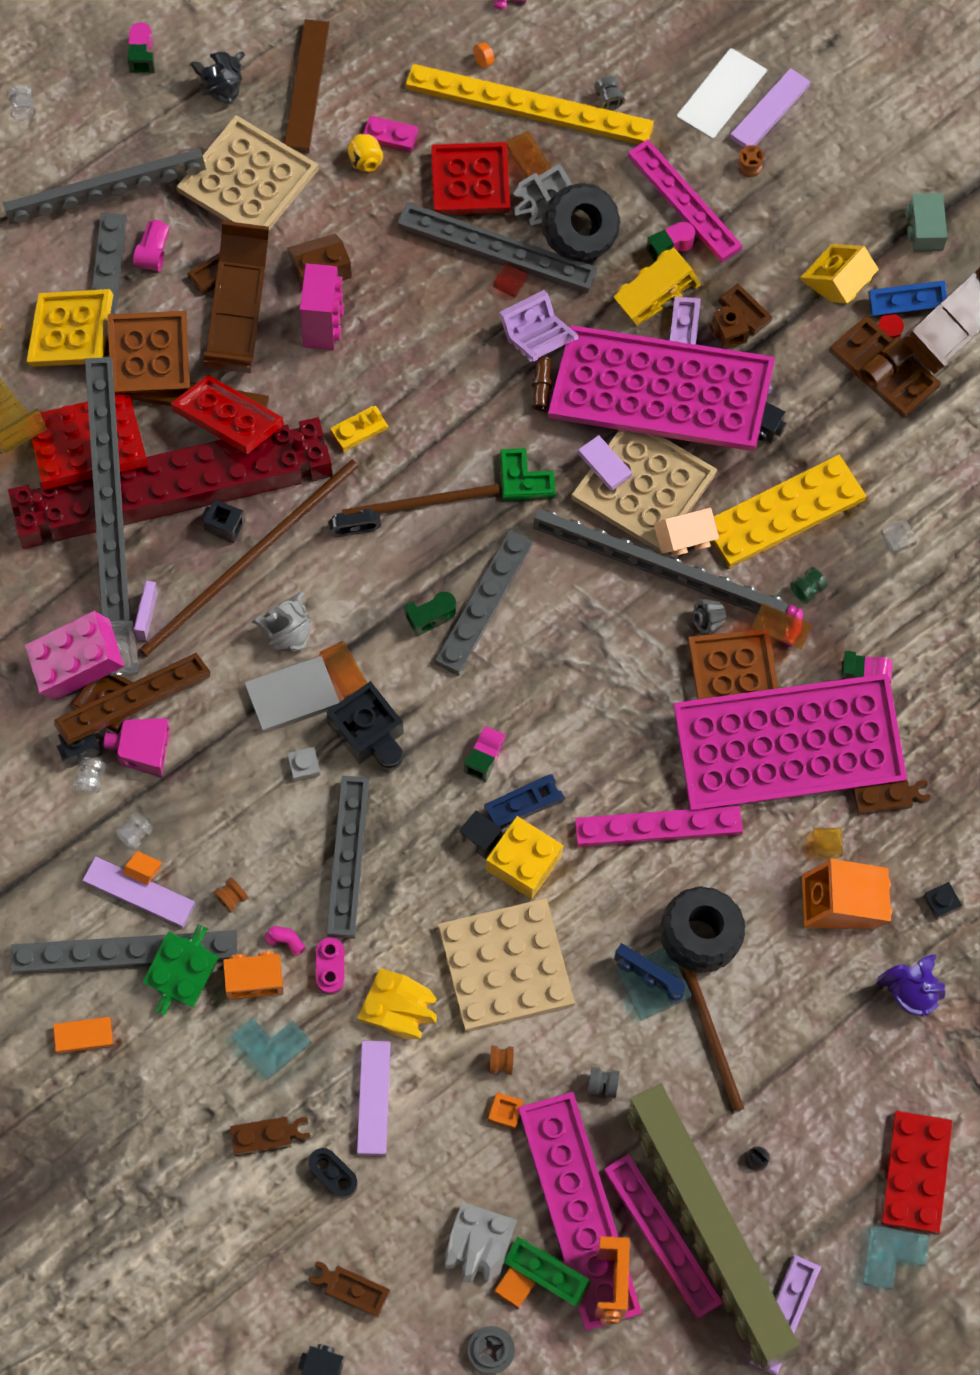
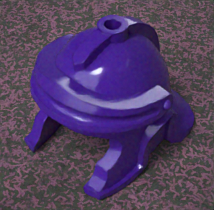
M936 954L920 959L917 965L909 968L903 964L894 966L883 972L876 979V984L889 987V992H892L901 1009L914 1016L925 1017L931 1014L939 1006L938 1001L944 999L946 993L944 989L945 983H939V980L932 974V969L935 966L934 960L937 957Z

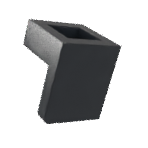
M475 810L461 827L460 834L476 845V853L485 859L502 838V829Z

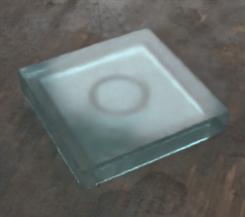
M664 948L644 956L684 982L685 992L683 999L679 1003L692 997L675 961H672ZM620 968L616 969V973L641 1021L679 1004L670 1002L667 999V993L658 987L651 988L640 980L641 977L634 972L627 973Z

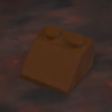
M336 233L287 248L302 289L306 263L337 266L338 276L342 277V281L352 278L349 256L343 241Z

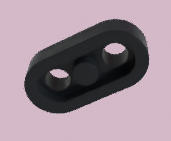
M364 509L358 513L348 515L345 513L335 514L327 523L329 534L333 537L372 532L379 529L382 525L380 514L372 509Z
M319 1148L311 1153L308 1160L310 1172L336 1198L347 1199L352 1197L358 1188L355 1173L330 1149ZM322 1160L329 1163L325 1169L318 1167V1163ZM345 1180L349 1183V1186L346 1189H340L338 1183Z

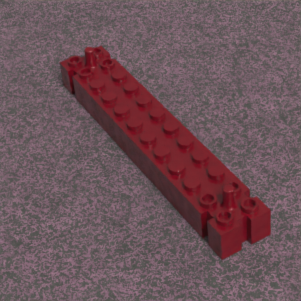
M319 417L299 421V428L289 429L288 424L283 425L249 454H245L223 440H217L148 456V466L120 472L123 526L210 506L214 499L227 502L302 484L301 478L311 476L312 481L332 477V462L327 444L324 442V433ZM93 479L43 490L42 482H39L40 488L30 490L29 484L8 489L22 549L44 545L42 539L47 537H53L54 542L96 532Z

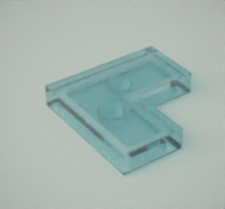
M252 1018L231 1035L234 1042L267 1080L312 1044L310 1039L294 1021L270 1038L256 1020Z
M872 1225L863 1285L892 1290L897 1261L925 1266L930 1236Z

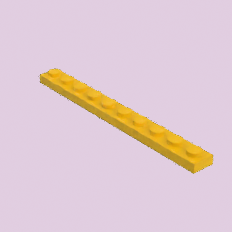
M412 64L406 82V90L637 145L650 139L654 124L653 120L417 64Z

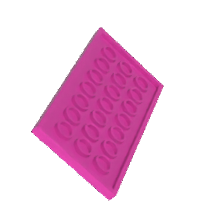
M570 325V328L578 334L579 339L565 345L548 412L549 419L755 452L775 357Z
M889 673L676 702L673 704L691 811L907 781Z

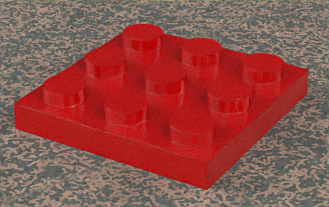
M507 142L431 144L434 212L442 215L510 213Z

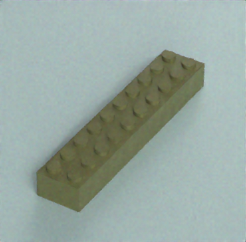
M662 1083L631 1097L630 1108L628 1109L629 1116H627L628 1122L634 1132L639 1131L643 1140L640 1144L647 1157L652 1156L656 1165L653 1169L660 1183L665 1181L669 1190L667 1196L674 1209L678 1207L681 1211L682 1218H680L685 1232L687 1234L692 1233L696 1241L694 1248L700 1260L706 1259L710 1268L707 1270L708 1276L715 1287L720 1286L724 1295L721 1297L725 1309L728 1313L733 1311L737 1320L735 1327L742 1340L747 1338L751 1349L748 1351L752 1361L756 1366L761 1365L765 1372L796 1356L800 1344Z

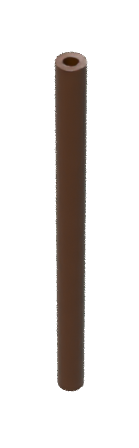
M498 484L347 508L342 509V513L348 515L358 513L364 509H372L382 514L499 494Z
M681 967L733 1112L741 1111L744 1109L696 974L692 970Z

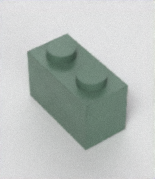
M943 193L912 194L910 204H906L905 215L906 219H910L911 226H908V241H912L913 251L944 250L947 240Z

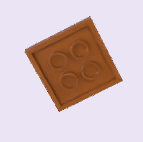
M186 311L108 314L109 357H112L115 394L190 389Z
M769 628L688 638L697 700L779 688Z

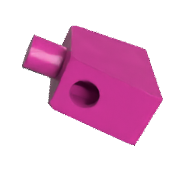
M168 718L123 721L121 734H105L104 749L118 750L119 764L124 767L162 777L170 733Z

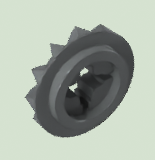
M487 1326L477 1330L468 1343L470 1362L476 1370L488 1375L501 1373L510 1366L514 1358L515 1346L511 1336L505 1330L496 1326ZM485 1339H488L493 1347L503 1345L496 1352L497 1362H494L490 1355L480 1356L486 1350L487 1342Z

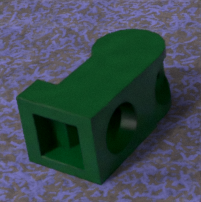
M444 591L436 594L433 600L418 607L414 601L404 605V616L417 637L451 620L456 614L455 597L451 593Z

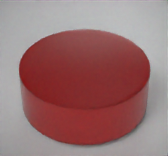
M886 314L880 318L878 327L894 339L902 335L904 322L895 314Z

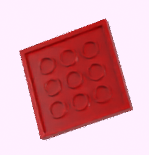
M130 393L115 394L120 472L148 466ZM88 401L27 415L43 490L93 479Z

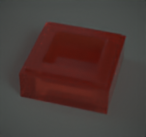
M506 263L493 282V287L516 298L527 282L528 274Z

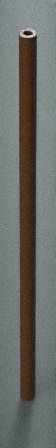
M351 459L139 649L141 653L147 657L353 473L359 467L358 464Z

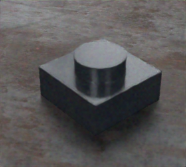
M949 882L923 895L936 920L960 910L962 907Z

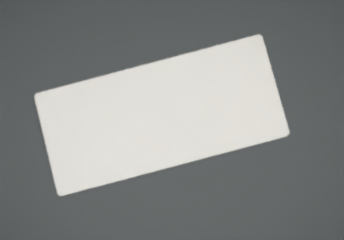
M730 48L677 114V117L714 138L767 72V69Z

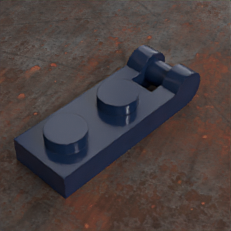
M549 774L484 804V808L490 820L503 829L511 825L517 816L524 819L550 806L560 804L565 800V797L561 790L558 791L555 785L557 782L553 774ZM546 790L548 795L542 798L539 791Z
M623 943L619 945L615 951L614 960L620 969L627 973L632 971L640 976V980L651 988L656 986L666 992L667 999L672 1003H679L683 999L685 984L682 980Z

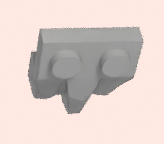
M560 163L540 176L534 173L521 181L513 193L516 197L524 199L515 207V216L520 218L533 215L529 219L531 227L542 225V214L547 202L562 188L572 185ZM574 209L571 215L575 214L580 210Z
M462 1202L445 1252V1268L453 1269L456 1265H460L462 1268V1282H472L477 1271L482 1272L484 1279L489 1282L501 1272L517 1220Z

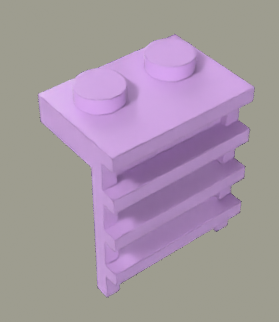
M544 290L499 312L508 343H513L516 350L520 349L523 356L527 355L530 362L536 361L539 357L573 340L579 339L577 333L554 315L549 295Z

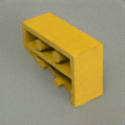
M673 247L671 250L662 252L658 256L657 261L650 267L643 268L637 274V278L631 283L622 285L614 298L634 324L639 326L661 312L664 303L672 298L682 297L681 292L691 286L697 289L701 284L693 269Z

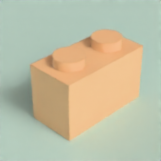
M711 508L653 523L661 554L672 552V556L688 553L687 547L694 546L695 550L710 547V541L719 539Z

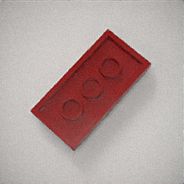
M210 375L205 376L171 403L172 411L245 454H249L284 425L283 417Z
M895 1111L881 1225L936 1235L940 1234L953 1120Z

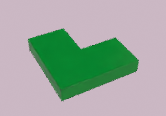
M526 448L500 449L503 501L556 498L554 471L528 472Z

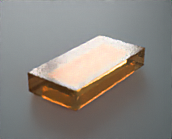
M344 641L319 652L344 699L367 684L365 677Z

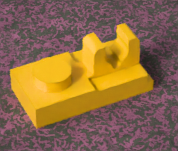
M371 406L331 427L330 433L344 453L387 430L388 425L378 408Z

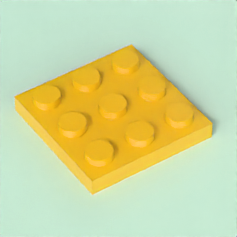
M111 290L38 293L27 363L31 367L85 364V358H102L108 331V314L111 313L113 300Z

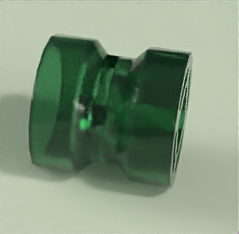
M810 567L804 572L802 578L798 577L790 583V587L795 596L801 602L807 604L814 599L815 593L824 591L828 587V583L818 569Z

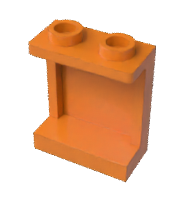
M600 1236L597 1260L614 1261L613 1303L598 1302L595 1310V1318L601 1319L603 1324H618L619 1320L625 1319L628 1310L630 1238Z

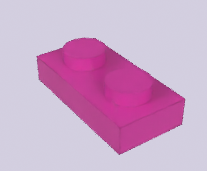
M370 115L364 134L374 136L380 146L412 153L418 134V127Z

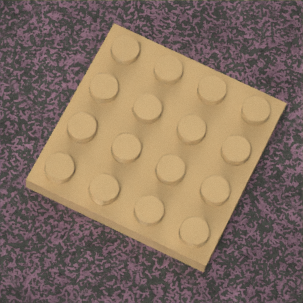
M236 115L203 154L207 170L200 171L196 175H186L178 184L177 192L224 221L268 226L270 230L316 174L319 167L314 161Z
M619 430L608 446L630 469L632 477L611 491L596 473L590 469L573 492L571 499L661 553L653 523L688 514L714 479L718 469L664 437Z
M547 898L438 924L465 1032L575 1006Z

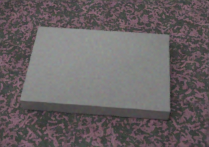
M322 656L245 682V687L263 733L328 711L339 703Z

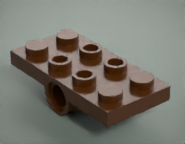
M867 316L830 346L829 352L902 418H906L940 387L941 382L913 358V351L903 342L902 338L896 337L892 339Z

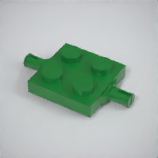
M197 924L191 939L182 938L170 931L167 932L143 983L155 988L162 995L155 1009L156 1012L166 1015L172 1000L181 1001L193 1008L196 1006L220 957L208 951L201 944L208 928Z

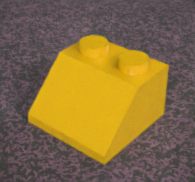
M831 244L800 278L805 284L830 302L847 304L856 297V294L864 285L871 281L872 276L879 269L865 246Z

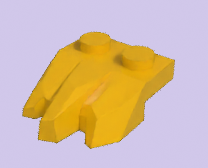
M380 968L357 1019L361 1023L384 1029L393 1036L403 1039H421L422 1032L418 1029V1026L420 1024H436L437 1015L426 1007L435 1003L437 999L430 989L413 979Z

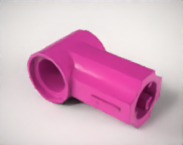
M156 219L148 221L141 245L138 244L134 252V267L160 272L164 261V247L170 231L169 225Z

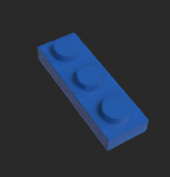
M944 280L869 290L868 297L871 316L935 309L947 298L946 282Z

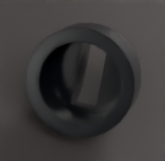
M760 1146L751 1148L746 1156L747 1165L755 1171L765 1169L770 1161L768 1151ZM752 1153H758L765 1159L764 1163Z

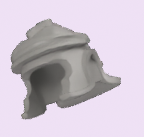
M302 591L271 608L268 611V617L265 618L260 615L252 620V624L255 623L260 629L265 630L271 639L268 644L273 646L274 650L300 651L307 647L309 627L312 622L308 619L305 606L301 603L305 594Z

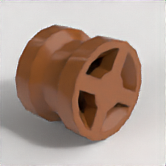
M748 145L741 149L737 168L743 176L755 177L760 174L764 161L763 151L755 145Z
M231 877L226 880L224 887L213 891L219 903L230 913L236 909V905L239 902H245L248 899L245 891Z
M491 1045L490 1074H496L497 1072H504L506 1075L513 1074L514 1047L508 1046L506 1049H499L497 1046Z

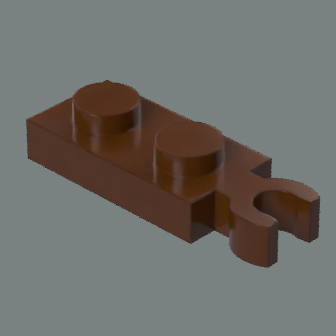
M907 779V781L854 788L852 791L857 814L860 816L909 809L913 806L912 800L918 803H926L930 800L931 795H922L918 789L926 788L928 782L920 780L914 786H909Z
M286 1116L230 1126L234 1156L292 1147V1138H296L299 1141L311 1139L310 1133L303 1134L298 1131L301 1125L309 1124L308 1118H298L293 1124H288Z
M322 1262L315 1263V1267L323 1271V1276L321 1278L309 1276L308 1280L312 1285H327L326 1295L379 1318L391 1292L389 1288L338 1265L334 1273H332L326 1264Z

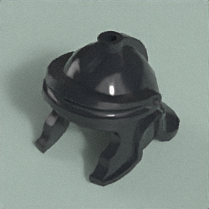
M243 51L235 56H230L226 52L212 53L210 58L214 60L215 64H211L210 67H204L200 62H191L189 64L195 73L200 76L203 86L200 88V91L203 92V96L210 95L224 104L234 102L233 100L239 94L242 81V65L240 61L245 57Z

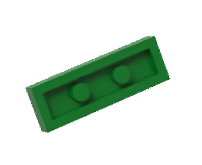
M517 1236L504 1260V1263L578 1307L593 1281Z

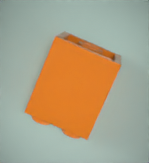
M830 859L802 874L804 928L876 929L891 922L892 907L890 905L889 892L891 882L888 868Z

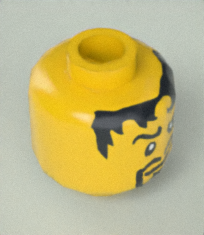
M359 134L353 137L348 144L347 154L357 171L372 172L382 163L383 152L374 136Z

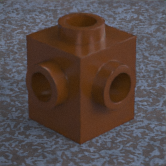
M738 305L732 307L724 306L713 313L710 331L713 338H718L722 349H730L747 343L749 321L746 314L741 313Z

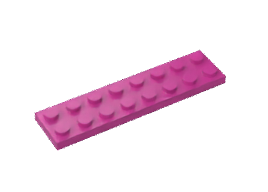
M574 1092L518 1107L564 1263L593 1280L578 1307L585 1332L610 1325L601 1323V1319H596L595 1310L598 1302L613 1303L614 1261L597 1260V1247L600 1236L618 1237ZM630 1272L628 1310L624 1320L642 1315Z

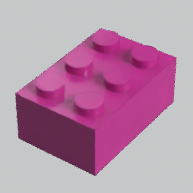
M306 263L300 305L303 347L334 350L335 340L340 341V318H343L344 313L342 277L338 276L337 266Z
M95 611L25 645L39 693L55 701L124 667L110 619Z

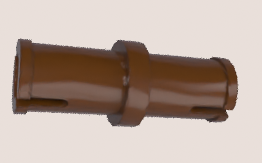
M541 356L535 361V378L532 379V387L534 388L532 407L537 411H546L549 409V389L552 388V380L550 379L552 360L549 357Z

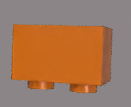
M265 951L253 957L236 954L230 956L229 959H223L228 1000L284 994L280 954Z

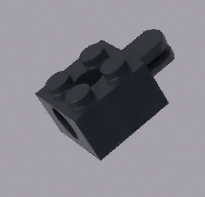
M371 681L326 711L328 725L359 764L373 755L386 770H393L401 765L403 749L395 739L404 734L403 721Z

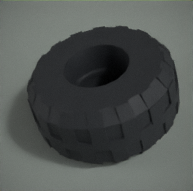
M577 183L562 188L547 202L542 214V231L547 244L558 255L575 261L593 260L608 251L618 237L621 224L616 203L606 191L594 184ZM574 209L581 210L588 215L591 221V231L588 236L580 235L571 225V214Z
M703 886L685 889L670 901L662 915L659 926L660 941L667 955L682 968L698 973L717 971L729 964L739 952L745 937V919L739 906L732 898L718 891V889ZM694 920L706 922L713 928L716 937L712 939L700 938L690 929L689 922Z

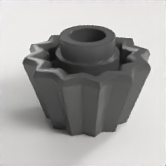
M697 599L696 604H694V611L692 612L693 621L697 626V630L702 635H711L726 623V610L719 601Z

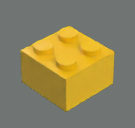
M517 816L486 859V871L528 898L533 899L561 859L564 845Z

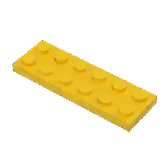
M839 454L714 516L719 539L712 540L730 569L865 501L866 494Z

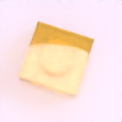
M813 828L814 858L842 857L841 828Z

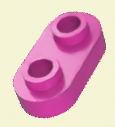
M335 938L323 939L316 948V982L319 990L327 995L339 993L345 984L344 947ZM332 947L335 949V953L328 955L325 953V950ZM332 974L336 978L333 982H327L325 977Z

